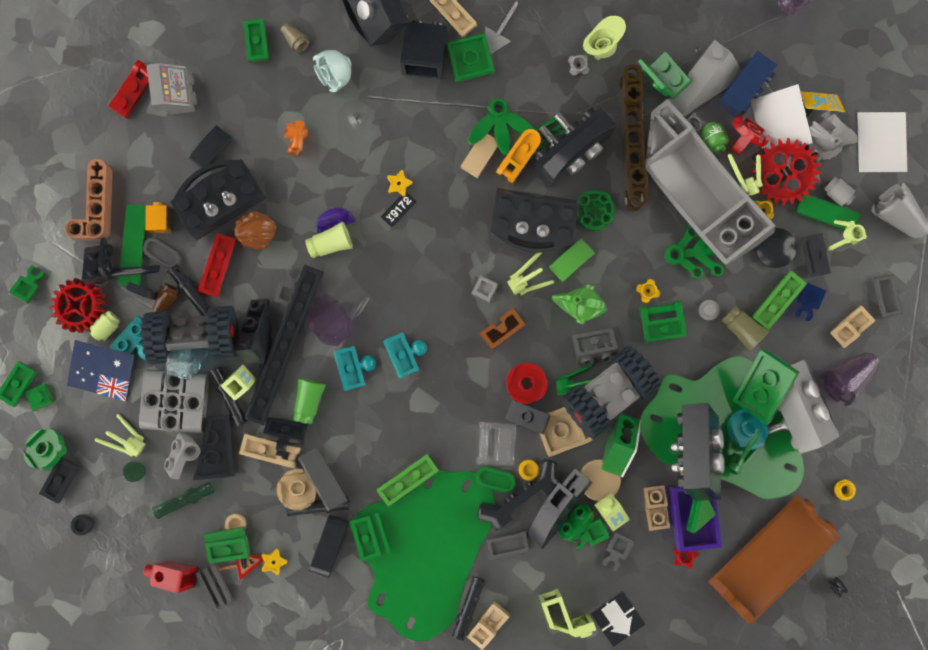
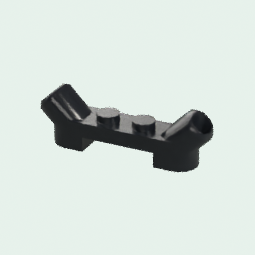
M541 460L537 480L534 482L529 480L520 487L522 490L517 494L512 492L506 496L503 504L480 503L477 513L478 520L489 522L493 529L497 531L512 521L508 514L510 511L541 489L546 496L549 495L558 483L563 484L557 476L558 463L552 460Z

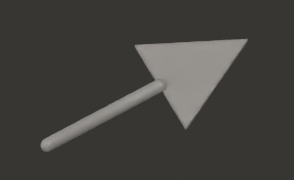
M518 1L513 4L497 33L485 26V35L490 54L511 42L500 34L518 6Z

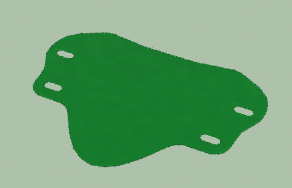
M740 356L727 358L712 368L702 378L695 381L675 374L665 376L656 397L644 409L640 421L641 435L650 450L667 465L678 463V454H683V451H672L671 445L678 443V433H683V426H679L677 420L678 413H682V405L709 403L719 416V429H721L724 438V445L720 449V453L724 456L730 437L727 429L729 418L733 413L743 409L733 399L753 362L746 357ZM671 383L678 385L682 388V391L676 392L671 390L669 385ZM777 412L771 423L768 424V427L782 422L783 415ZM654 414L662 417L663 422L657 423L650 420V415ZM782 429L768 434L765 444L744 466L741 473L739 472L738 475H735L724 468V472L720 473L721 480L735 484L762 499L787 496L796 491L802 482L804 475L802 454L793 448L791 444L792 435ZM732 443L730 455L733 453L741 455L744 449ZM786 463L794 465L797 471H789L785 469L784 465Z
M439 469L433 475L434 479L429 489L424 487L426 482L424 481L408 495L401 497L389 507L384 500L363 508L354 518L357 519L376 512L380 514L391 552L366 560L375 574V582L367 599L368 607L375 614L388 620L407 639L413 641L430 640L443 632L456 619L464 585L479 548L492 527L489 522L479 521L477 518L480 503L495 504L492 489L482 487L476 482V473L470 471L447 472ZM470 479L471 485L465 493L462 491L465 480ZM381 592H384L386 594L385 600L381 606H378V597ZM415 617L413 628L407 630L406 625L409 618Z

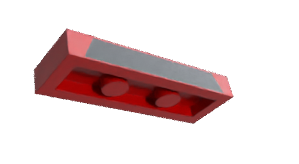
M219 233L216 234L198 288L199 292L219 298L238 242L237 239Z

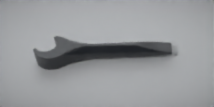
M160 265L113 268L112 272H110L109 280L120 276L157 273L160 270Z

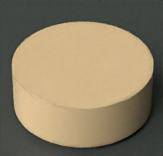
M239 513L231 514L225 520V529L242 526L246 528L247 525L246 518Z

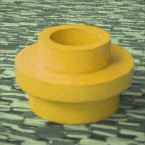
M843 479L835 484L834 492L839 499L850 500L854 497L856 488L851 481ZM843 486H846L847 492L843 494L841 489Z

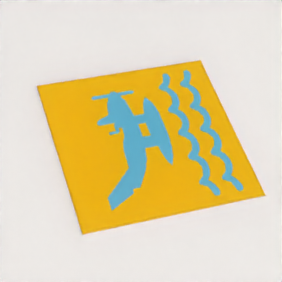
M800 91L807 109L845 112L838 95Z

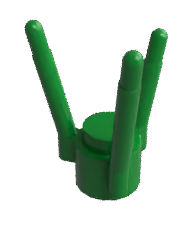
M594 364L580 368L567 375H562L559 380H555L558 396L565 395L576 385L586 386L592 380L573 383L572 379H568L593 368Z
M755 434L741 455L737 453L730 455L733 442L729 437L723 456L724 468L735 475H738L739 472L741 473L744 466L761 449L759 447L752 450L746 457L760 434Z

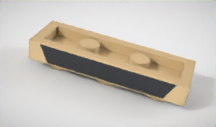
M427 0L461 38H464L477 26L476 21L457 0Z

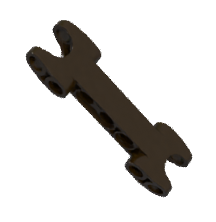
M635 64L628 65L619 80L624 166L623 199L625 208L630 212L638 211L648 200V175L645 170L642 103L644 95L643 72ZM630 69L636 70L638 77L636 78L634 74L627 73V71ZM627 116H635L637 118V122L631 123L628 120ZM629 135H634V136H636L637 139H638V142H637V143H632V142H630L629 139H628V136H629ZM629 156H637L639 163H632ZM633 198H636L639 203L635 202ZM628 200H629L630 204L633 205V206L636 207V208L630 207L629 204H628Z

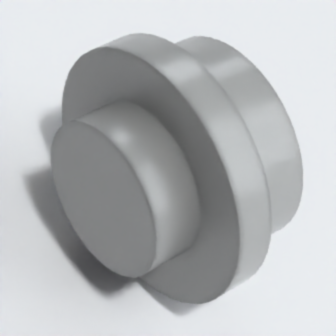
M706 300L700 304L699 315L703 319L713 320L719 315L720 309L715 301Z

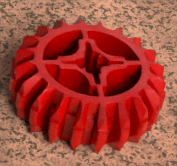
M74 278L73 282L66 280V286L60 284V291H53L57 295L56 298L50 299V301L55 302L54 305L49 307L51 310H55L51 315L53 318H57L55 323L57 325L62 324L61 328L63 330L69 329L71 333H75L76 330L78 333H83L84 329L91 331L89 327L99 319L101 313L107 312L105 309H102V306H106L107 302L102 301L105 294L100 293L101 288L95 287V283L85 285L79 278ZM80 289L88 292L80 297L72 293ZM77 302H81L80 309H76ZM92 302V310L90 311L89 306ZM78 314L85 318L80 322H74L70 319Z

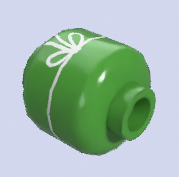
M716 122L705 125L699 135L702 141L715 154L725 151V146L730 141L725 127Z

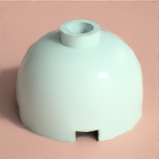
M325 50L313 57V61L316 60L317 63L314 65V70L324 86L328 84L332 88L329 91L337 92L349 82L351 78V61L347 56H344L337 50Z

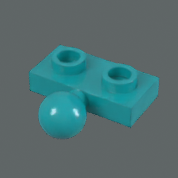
M136 316L109 347L113 350L132 355L138 349L139 357L146 360L145 354H143L144 348L141 344L142 318Z
M404 333L383 341L399 379L419 370L413 355L422 356L426 353L427 345L424 341L416 340L409 347Z
M355 346L334 351L344 391L365 386L361 369L368 372L374 370L377 365L376 359L371 355H366L359 362Z

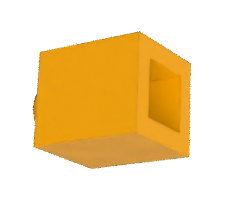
M153 202V205H146V230L151 233H172V208L163 202Z

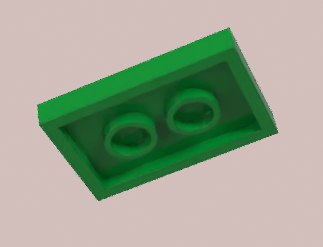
M765 348L761 349L733 401L768 425L773 420L800 372Z

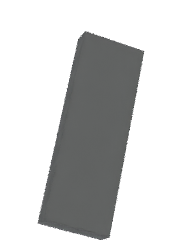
M317 448L299 456V462L328 512L347 502V498Z

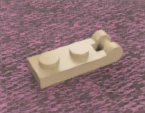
M244 434L239 454L296 468L297 454H300L301 448L287 445L286 451L289 452L288 459H284L281 456H276V441Z

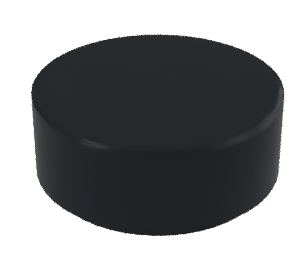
M86 514L77 515L72 519L70 528L78 536L86 535L93 528V520Z

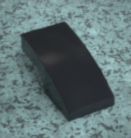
M216 125L198 144L189 156V159L200 168L214 163L218 159L219 153L232 142V137Z

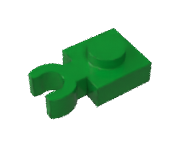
M33 265L28 268L27 277L25 278L20 275L9 291L10 294L27 304L30 303L40 288L36 282L41 281L45 277L43 271L34 276L33 272L36 268Z
M601 517L592 521L584 533L580 535L579 538L582 543L578 544L576 549H582L588 541L592 547L610 538V534Z

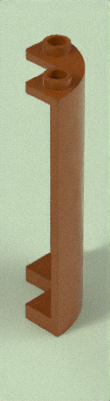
M796 495L708 581L750 626L839 539L835 532L837 528L829 520L823 521L814 511L815 505L807 498L803 500Z

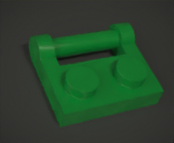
M680 300L674 301L673 304L639 307L645 343L687 336ZM675 312L676 315L674 318L649 321L648 317L649 315Z

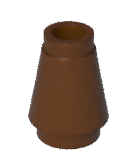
M164 283L163 286L159 287L152 310L155 312L166 311L178 298L179 290L170 284Z

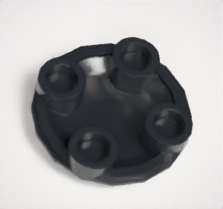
M775 228L772 235L755 247V252L760 260L767 266L775 269L784 267L792 262L797 250L796 241L792 234L782 228Z

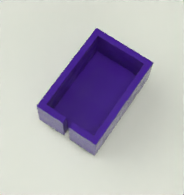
M679 485L668 486L675 549L679 552L722 548L717 501L709 500L716 515L696 533H692L686 529L693 498L689 494H685L684 489H680Z

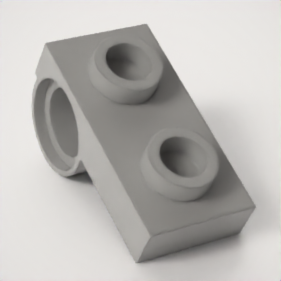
M178 432L176 440L172 442L171 453L164 464V469L169 477L178 480L185 462L196 459L200 454V448L190 435Z

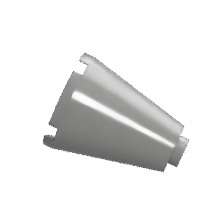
M902 183V186L896 184L879 196L881 201L878 205L873 204L871 211L875 216L913 239L923 238L928 234V221L905 183Z

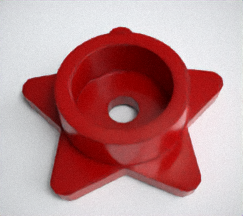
M673 548L677 556L674 565L683 564L692 569V562L699 556V553L694 551L679 552Z

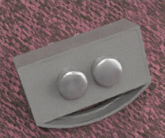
M805 360L790 365L800 373L778 411L781 410L784 417L782 422L768 427V430H770L769 434L782 429L790 430L793 437L791 438V444L800 454L823 447L839 437L827 401Z

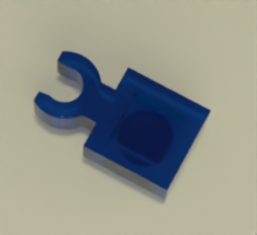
M807 282L797 301L803 305L796 310L795 316L800 317L802 311H805L807 314L805 321H810L813 318L812 309L818 310L827 291Z

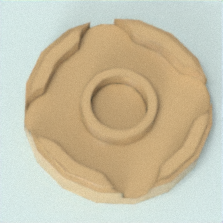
M304 469L287 471L277 484V495L280 502L291 510L308 508L315 502L318 496Z

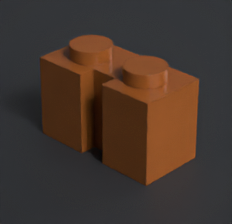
M513 308L499 318L500 325L496 327L492 323L480 332V336L491 350L526 325Z

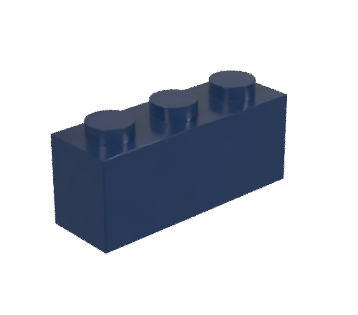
M757 51L717 104L735 118L740 113L744 115L751 107L750 100L752 98L757 99L764 90L761 88L763 83H769L776 74L773 70L777 64Z

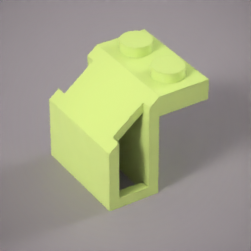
M558 589L539 595L551 629L568 633L574 637L580 636L581 638L592 635V631L596 630L589 613L571 620L569 619ZM556 595V598L550 599L548 601L544 600L545 598ZM559 602L566 623L551 618L547 606Z

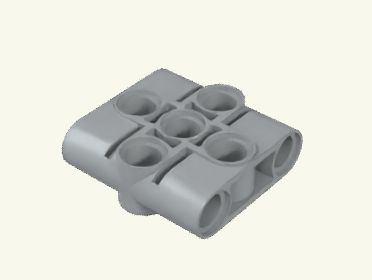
M146 369L142 383L139 415L140 429L203 434L206 425L209 375ZM176 375L180 378L178 386H174L172 382ZM154 394L158 398L156 405H152L150 402V398ZM173 396L178 398V405L176 407L171 405V398ZM194 397L199 401L196 409L191 406V400ZM171 417L176 419V426L174 428L169 425Z

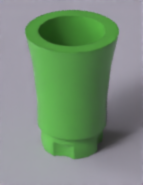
M298 378V390L294 407L295 421L307 424L313 423L321 396L327 384L312 379Z

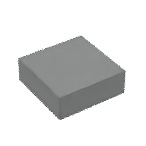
M480 275L471 294L490 303L499 284Z

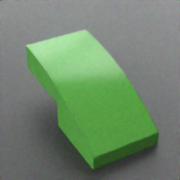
M581 238L550 265L549 268L563 282L595 253Z

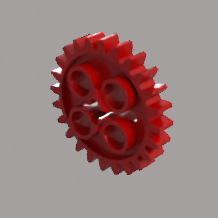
M787 138L786 144H783L781 139H778L777 146L770 142L771 149L763 147L765 154H759L761 156V181L763 184L761 186L763 190L760 195L767 193L766 200L774 197V204H777L779 199H782L783 205L789 199L791 204H794V198L802 201V194L809 197L810 195L807 190L816 189L812 183L819 182L820 180L815 178V175L821 174V171L815 170V167L820 166L821 163H814L813 161L818 155H810L813 148L805 150V142L798 146V139L791 144L790 138ZM777 153L785 155L786 160L783 164L778 165L773 161V157ZM793 154L794 157L789 168L792 174L786 176L783 188L779 189L783 173L780 170L786 168L789 156ZM797 159L805 160L806 166L803 170H796L794 168V162ZM770 173H776L779 176L776 184L767 182V176ZM790 179H796L799 182V186L795 190H790L787 187V182Z

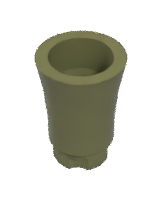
M737 306L722 319L749 352L770 332L750 318L744 311L741 312Z

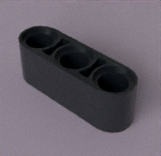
M331 514L329 515L309 572L326 578L330 577L349 521Z

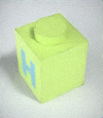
M242 365L223 382L221 387L234 400H237L257 379Z
M612 493L595 504V507L612 531H615L630 520Z

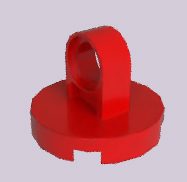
M737 115L732 122L735 129L741 134L730 149L737 155H740L750 141L758 146L765 147L771 140L769 135L764 136L762 134L765 130L748 117L743 120L742 115Z

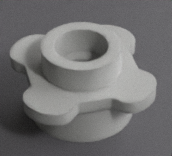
M586 55L570 56L568 59L571 67L569 73L572 76L580 73L588 74V57Z

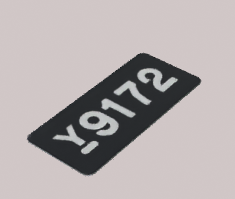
M406 192L405 196L401 195L382 214L381 218L389 226L393 227L416 203V200Z

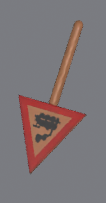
M251 554L249 558L237 559L235 564L219 567L218 569L219 571H224L237 567L239 579L241 580L264 560L262 556Z

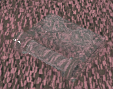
M479 422V428H481L479 457H477L476 463L513 466L516 424ZM489 429H495L493 458L487 457Z

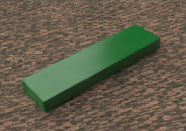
M127 204L120 268L143 266V243L146 241L147 232L146 206ZM142 274L120 276L118 285L127 286L129 282L141 285Z

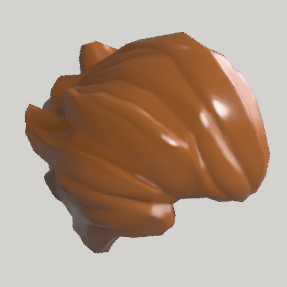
M246 211L245 215L235 221L237 225L234 232L235 237L238 238V241L243 246L255 250H264L276 234L277 226L266 214Z

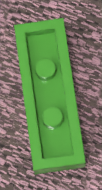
M789 271L751 318L769 330L807 283L794 272Z
M426 454L379 487L377 492L389 507L437 473L439 469L429 455Z

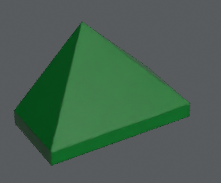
M693 499L686 530L696 533L716 515L709 500L695 501Z

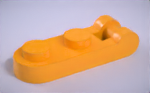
M534 129L525 130L496 173L499 175L503 174L508 178L507 181L513 184L540 146V133ZM510 163L516 167L513 172L507 168Z

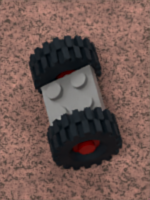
M626 346L612 357V365L586 386L576 385L561 397V402L564 408L567 409V413L591 439H595L611 426L610 420L638 398H641V400L647 398L661 386V381L657 378L658 374L654 372V368L648 363L649 361L644 359L643 355L640 352L638 353L637 349L632 348V346Z

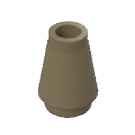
M290 23L282 26L281 32L293 51L301 53L307 49L309 41L305 34Z

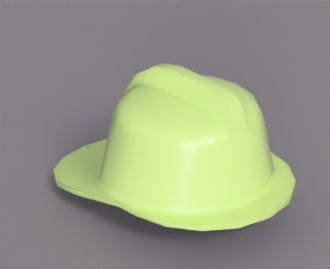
M619 16L604 18L585 38L583 43L584 50L588 54L594 55L597 60L612 56L616 51L618 41L625 33V21Z

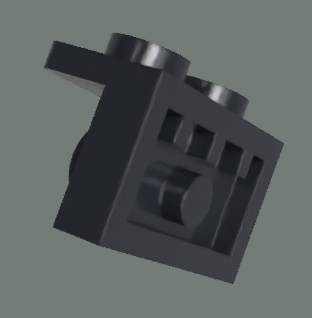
M105 237L100 238V246L84 249L82 281L85 285L109 281L110 272L113 269L111 256L114 255L112 245L108 244Z

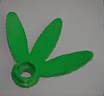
M496 98L488 105L489 114L484 116L471 131L468 143L474 145L481 141L494 125L497 146L503 155H507L510 147L507 124L521 135L525 130H535V128L520 116L509 112L508 105L503 99ZM499 106L501 112H496L494 107Z

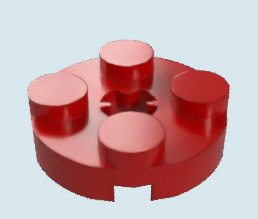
M523 363L517 365L509 372L506 386L508 393L515 401L522 404H530L544 396L548 382L546 375L539 366L532 363ZM526 377L530 378V382L533 383L532 387H528L527 390L521 384L522 379L526 380Z

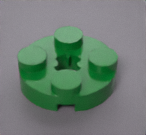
M39 429L35 431L26 441L25 446H27L26 453L24 452V459L32 468L42 471L50 470L67 451L63 437L52 429ZM47 446L45 452L42 453V447Z

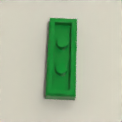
M805 194L801 195L802 201L798 202L795 210L797 214L845 231L847 226L835 224L834 220L854 221L855 225H857L861 215L858 212L811 195L808 197Z

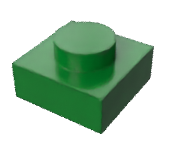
M47 384L39 385L25 392L32 411L54 403Z

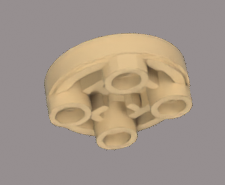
M603 459L587 462L580 471L593 482L584 494L595 501L602 500L610 493L615 496L621 484L620 476L601 470Z

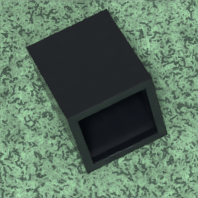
M412 20V22L406 25L400 58L402 75L442 79L447 40L446 25L440 22L427 24L421 20Z

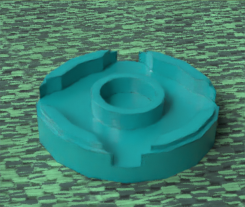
M745 409L733 413L729 418L727 425L728 435L735 445L745 449L756 433H759L760 436L751 450L764 445L769 434L768 425Z

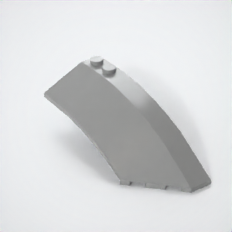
M667 99L651 112L645 169L683 218L726 266L772 235L776 225L731 177L696 133L694 127Z

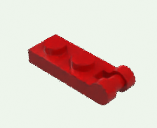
M140 60L134 63L132 71L108 105L110 109L128 119L149 87L145 63ZM141 73L144 75L142 80L138 78Z

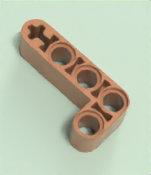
M101 159L91 160L87 167L86 219H73L68 221L65 226L66 234L77 240L100 241V238L105 237L107 239L110 236L112 168ZM99 186H102V192L100 194H96L97 188ZM102 206L101 213L96 215V208ZM80 225L81 231L76 235L75 228ZM101 226V232L96 235V227Z

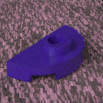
M329 209L317 219V234L341 222H344L345 225L355 222V218L346 209Z

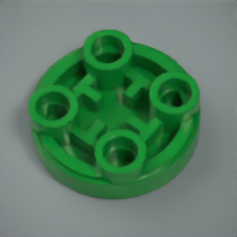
M590 190L578 198L579 207L576 221L581 227L589 231H599L606 228L612 222L615 216V205L607 192Z

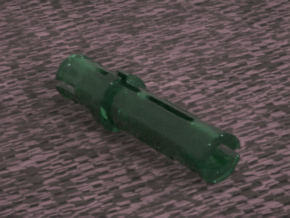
M209 481L194 489L191 487L187 489V492L152 507V512L156 519H160L191 503L196 504L200 499L208 495L214 494V487Z

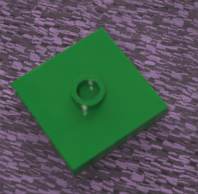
M485 33L446 43L456 83L495 73Z

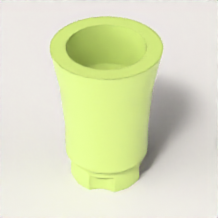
M344 222L305 240L308 252L313 258L322 257L341 250L353 249L352 241Z

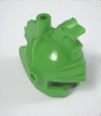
M586 284L584 288L552 295V300L566 313L577 319L576 323L584 324L585 321L597 318L607 311L605 302L593 290L594 286Z

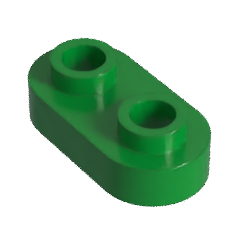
M587 504L577 505L568 515L569 518L560 527L559 535L565 541H576L593 521L594 511Z

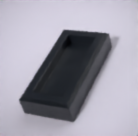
M129 282L126 287L127 290L152 300H156L158 294L151 289Z

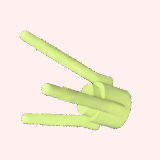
M728 154L730 163L744 192L748 196L759 193L758 187L763 186L761 181V156L759 154L756 156V180H754L753 177L743 179L737 163L732 155Z
M834 220L835 224L847 226L843 234L844 240L827 247L826 250L829 252L847 243L855 245L861 240L866 239L867 235L864 227L858 224L855 225L854 221Z
M536 253L515 274L510 276L511 280L507 281L515 295L520 293L522 296L527 292L554 284V280H550L525 288L528 286L526 281L542 272V268L537 269L526 277L519 276L542 253Z
M117 414V418L135 438L130 437L126 441L106 431V435L120 442L124 447L99 438H95V441L137 458L146 446V443L143 442L145 438L138 434L120 414Z

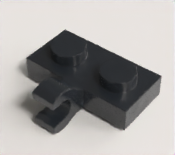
M267 417L263 438L276 440V456L284 457L287 442L304 445L308 424Z

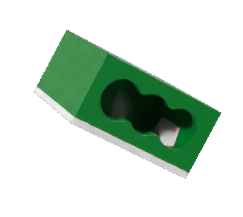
M619 414L606 441L601 470L621 477L624 476L637 452L641 420Z

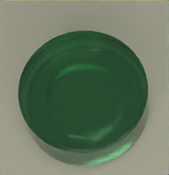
M139 461L129 462L123 469L124 478L129 482L140 481L146 473L144 465Z

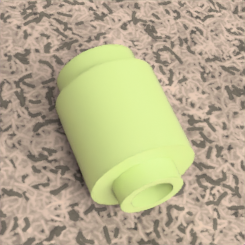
M108 310L106 313H102L99 319L89 327L91 330L90 334L98 341L101 339L106 341L119 327L118 324L121 320Z

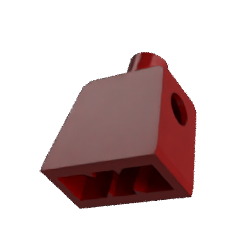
M163 561L154 565L147 564L143 575L144 577L151 578V586L180 593L195 587L197 579L195 573L198 571L199 566Z

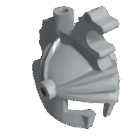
M828 110L821 115L824 119L820 123L814 121L813 125L809 127L813 143L805 147V150L813 148L810 155L816 152L814 155H818L815 159L818 162L821 159L830 160L832 157H836L842 151L844 145L854 144L858 140L855 132L841 122L836 114L831 116V111Z

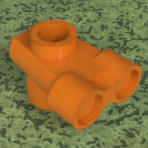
M296 120L295 123L288 122L286 125L284 138L291 139L287 152L289 155L298 156L299 152L302 151L303 141L306 140L308 129H305V122Z

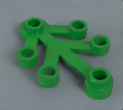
M691 226L685 230L684 237L677 245H670L664 252V258L669 264H680L690 272L691 277L694 279L701 278L704 270L699 266L693 265L686 259L687 257L696 258L710 269L711 274L715 277L724 273V267L721 264H716L706 256L715 253L709 247H705L706 243L701 238L692 249H685L690 240L698 236L696 232L694 236L689 235V229H693ZM671 252L677 253L676 259L671 257ZM715 267L720 268L719 274L714 272ZM695 269L700 271L699 276L694 275Z

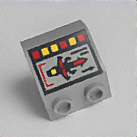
M162 63L147 65L151 104L157 111L167 110L171 115L195 112L194 105H197V98L195 92L192 91L194 76L185 66Z

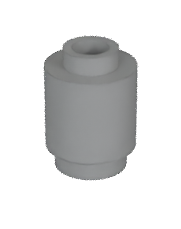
M836 177L824 188L827 191L826 194L840 206L844 204L848 206L856 198L853 195L856 191L842 179Z

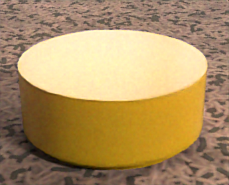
M527 459L520 463L518 471L523 479L534 480L538 476L539 466L535 461Z

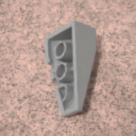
M714 40L687 75L692 83L675 99L670 97L669 101L685 117L720 92L729 88L742 69L733 54Z

